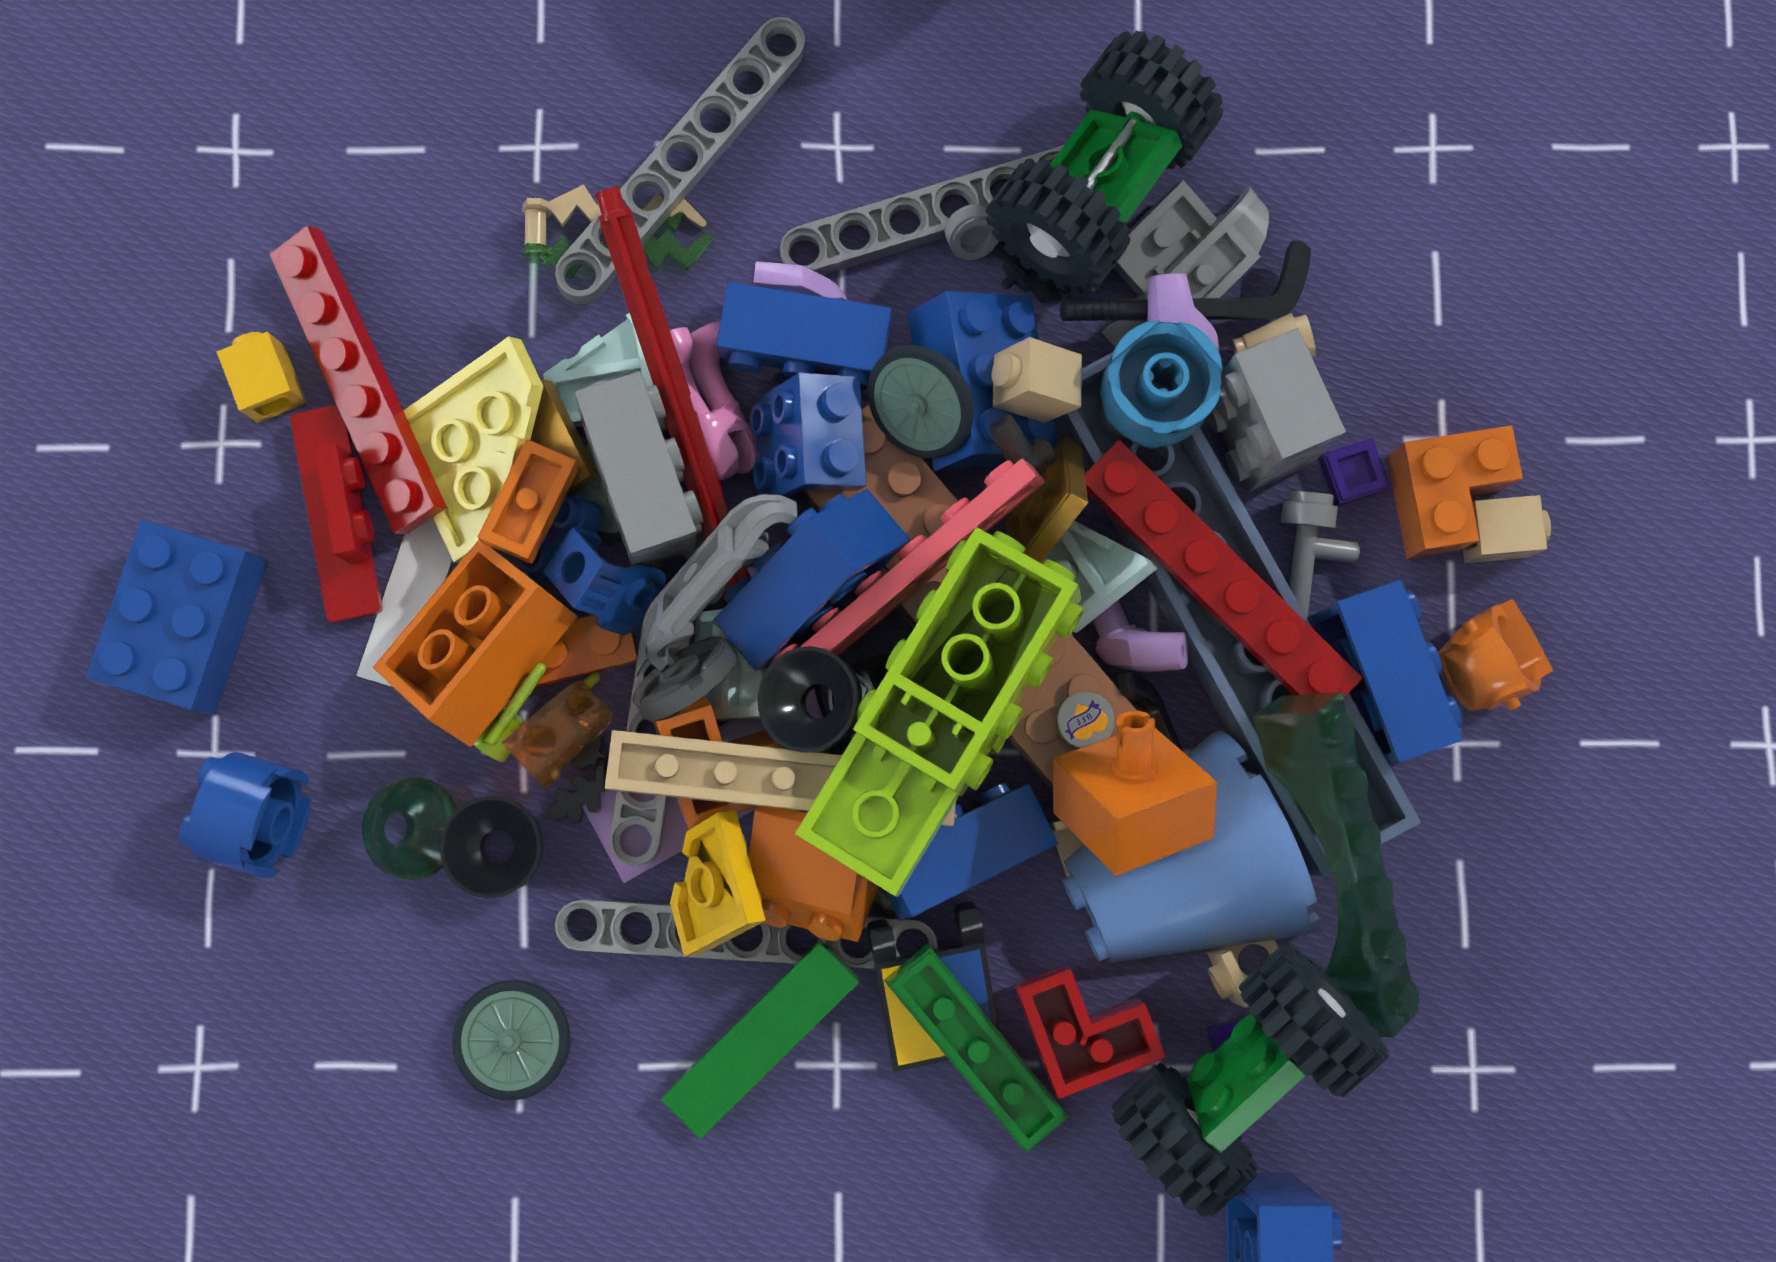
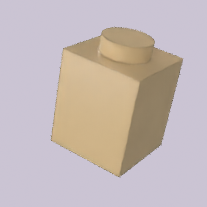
M1031 337L994 354V365L991 373L994 408L1046 423L1081 407L1082 354Z
M1540 495L1472 502L1480 541L1463 549L1464 563L1529 558L1547 550V542L1551 536V521L1548 512L1542 510Z

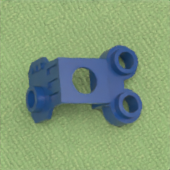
M579 495L565 497L552 523L559 534L554 541L544 539L532 564L522 560L523 569L532 580L549 586H555L574 609L595 615L599 628L620 635L628 634L639 627L650 604L665 588V573L642 563L623 568L606 562L596 551L603 541L597 534L602 520L600 506L596 502Z

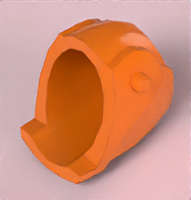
M1513 599L1500 605H1494L1463 623L1462 627L1438 651L1442 663V674L1440 675L1445 686L1452 696L1469 711L1484 708L1491 710L1505 704L1509 710H1514L1521 706L1519 699L1539 691L1541 678L1553 671L1536 635Z

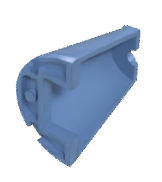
M1218 730L1210 734L1187 754L1189 758L1217 781L1213 839L1115 876L1084 844L1064 861L1070 876L1062 879L1063 886L1075 910L1085 907L1091 918L1093 927L1085 930V935L1098 961L1107 958L1108 963L1304 936L1318 929L1320 918L1316 912L1308 915L1307 909L1308 906L1317 902L1315 891L1294 835L1261 774L1256 776L1254 773L1245 772L1240 765L1241 762L1248 760L1247 755L1240 745L1226 732Z

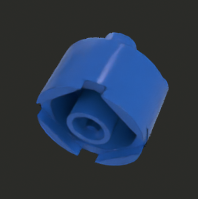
M238 752L227 754L221 759L216 757L208 758L198 773L199 790L192 810L184 817L180 825V842L190 846L193 854L200 860L261 878H270L276 875L280 869L272 866L281 856L288 858L293 856L306 830L311 809V798L302 796L301 782L310 784L308 776L299 769Z

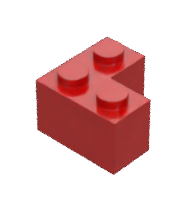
M1061 965L1013 984L1049 1083L1058 1099L1166 1058L1146 1004L1136 997L1088 1015L1072 970L1066 965Z

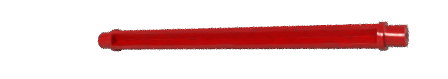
M619 186L608 188L595 193L602 214L598 219L653 385L657 386L666 413L664 419L670 437L675 438L684 463L685 470H682L687 489L688 491L693 490L703 518V523H700L702 534L707 539L727 516L729 510L697 412L694 410L690 398L691 393L654 279L651 277L647 266V258L630 207H625ZM742 565L729 580L723 598L726 592L737 582L750 576L747 566Z

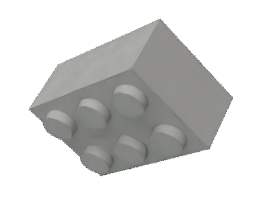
M1299 328L1234 354L1222 371L1219 400L1206 418L1214 433L1221 432L1229 450L1225 453L1228 469L1235 481H1243L1248 493L1306 469L1346 433Z
M638 371L575 391L580 420L631 566L637 563L650 566L695 551L696 534L702 533L700 523H703V518L693 490L683 493L680 482L684 481L682 470H685L675 438L664 440L662 432L667 430L664 421L666 413L657 386L653 385L646 388L642 374Z

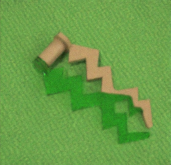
M584 184L550 201L542 198H527L522 205V212L525 214V246L522 249V257L528 262L548 263L556 269L558 261L570 247L563 234L552 249L546 246V218L550 217L551 214L564 227L577 208L590 222L601 212L599 205L595 203ZM659 192L643 210L652 211L661 206L664 199ZM685 199L664 221L675 233L682 217L702 230L706 228V220ZM667 229L658 240L652 235L643 246L646 257L658 270L669 253L689 270L711 243L712 234L706 232L688 249H685ZM599 239L600 243L608 249V247ZM579 264L571 267L565 277L571 280L582 265Z

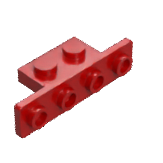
M337 405L294 413L291 415L290 421L326 618L330 622L337 623L379 614L382 612L383 606L371 542L375 538L374 527L368 511L364 509L361 489L365 487L364 474L358 458L354 456L350 433Z

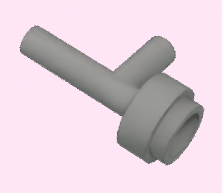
M1290 491L1289 501H1283L1280 522L1297 525L1289 587L1306 618H1308L1315 559L1356 563L1359 558L1360 547L1357 542L1318 538L1319 527L1336 528L1338 506H1333L1334 495Z

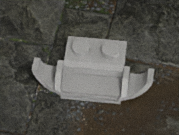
M1184 180L1176 183L1128 231L1126 235L1130 237V244L1113 268L1138 295L1135 299H1148V277L1171 273H1186L1192 298H1220L1261 257L1259 252L1266 239L1269 212L1251 187H1246L1239 194V199L1226 213L1215 217ZM1147 320L1115 321L1109 324L1102 331V334L1116 348L1120 340L1130 330L1147 322Z
M761 494L745 499L727 514L653 600L644 615L643 639L647 645V658L653 666L661 671L667 665L668 648L666 645L687 642L694 634V620L709 603L714 604L722 597L733 575L742 565L748 566L755 558L762 557L769 549L768 533L764 530L775 523L784 522L791 524L797 518L796 501L781 495Z

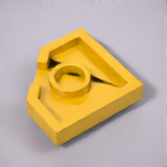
M717 812L686 831L682 853L689 857L684 881L674 883L670 900L684 957L703 954L766 921L762 908L761 894L756 886L747 853L746 839L741 831L737 812Z

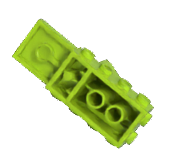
M975 527L967 541L961 540L955 547L946 565V570L949 572L938 590L932 589L922 601L916 614L918 623L908 639H901L891 652L885 667L888 672L877 690L872 688L857 709L858 721L853 728L856 734L795 832L800 838L896 897H899L957 798L964 795L968 786L977 790L986 778L994 761L987 756L989 751L991 750L997 755L999 754L1005 739H1008L1024 712V709L1018 706L1019 701L1029 685L1037 689L1042 684L1054 662V658L1048 655L1059 635L1067 639L1072 634L1084 612V608L1078 605L1081 595L1079 584L1073 582L1076 576L1072 572L1049 559H1046L1041 564L1023 553L1026 548L1022 544L999 531H995L992 536Z

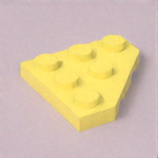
M507 337L403 410L447 506L445 510L434 516L433 519L453 562H460L479 540L477 536L526 439L531 440L544 386L522 340L518 338Z

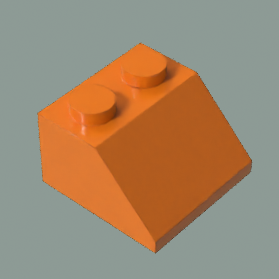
M757 806L754 812L748 857L756 886L762 898V908L766 919L763 923L779 928L785 927L788 924L808 929L812 934L824 940L837 941L843 938L858 942L879 886L795 834L807 813L797 810Z

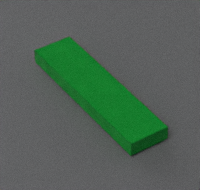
M819 939L662 1095L661 1101L701 1139L859 983L860 978Z
M926 944L884 979L889 988L1025 1153H1028L1069 1118L929 944Z

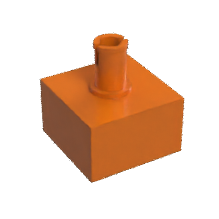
M1128 711L1120 714L1116 719V729L1118 730L1116 736L1053 758V813L1115 876L1214 838L1217 781L1155 728L1154 718L1149 719L1150 714L1142 711Z

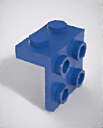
M797 373L757 399L751 411L750 426L753 435L757 436L759 457L754 464L753 481L760 495H781L788 498L805 489L858 491L866 487L860 377Z

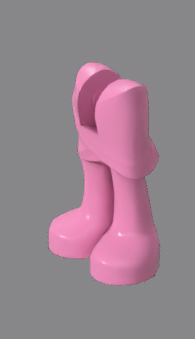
M720 321L705 325L692 333L689 332L687 327L670 330L718 479L722 481L733 477L736 472L740 474L753 473L755 461L759 457L757 436L753 435L751 427L740 408V403L731 394L721 373L719 364L721 355L716 347ZM700 393L702 394L703 398L705 399V401H706L708 407L706 406V404H705L704 400L702 399Z

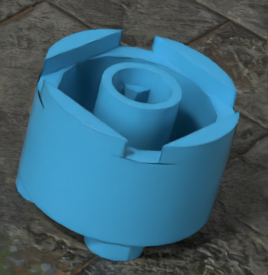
M1160 320L1148 321L1130 330L1116 346L1103 374L1099 390L1103 409L1111 424L1126 438L1150 449L1172 445L1188 438L1201 426L1219 400L1222 385L1221 372L1223 369L1217 348L1205 333L1195 326L1183 322L1176 324L1160 322ZM1165 378L1169 381L1170 387L1168 390L1166 388L1158 390L1151 382H1159Z

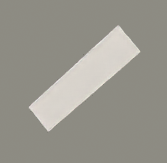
M433 518L403 537L382 599L383 610L377 614L356 675L358 677L391 686L372 667L446 579L452 558Z

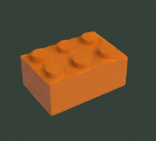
M478 540L372 668L429 721L469 747H472L517 692L535 665L544 659L578 616L494 549Z

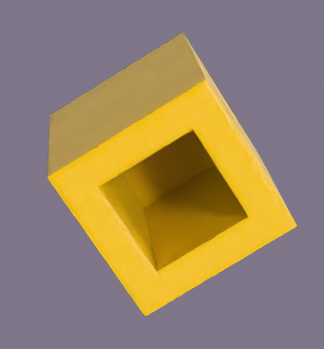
M268 331L264 333H245L236 337L232 341V346L217 351L238 410L256 423L307 404L286 347Z

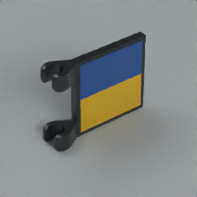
M972 901L958 903L954 905L953 912L960 944L933 949V951L999 1030L984 944L981 912ZM886 919L867 923V934L874 962L893 1072L949 1060L884 980L914 954L896 957L893 931Z

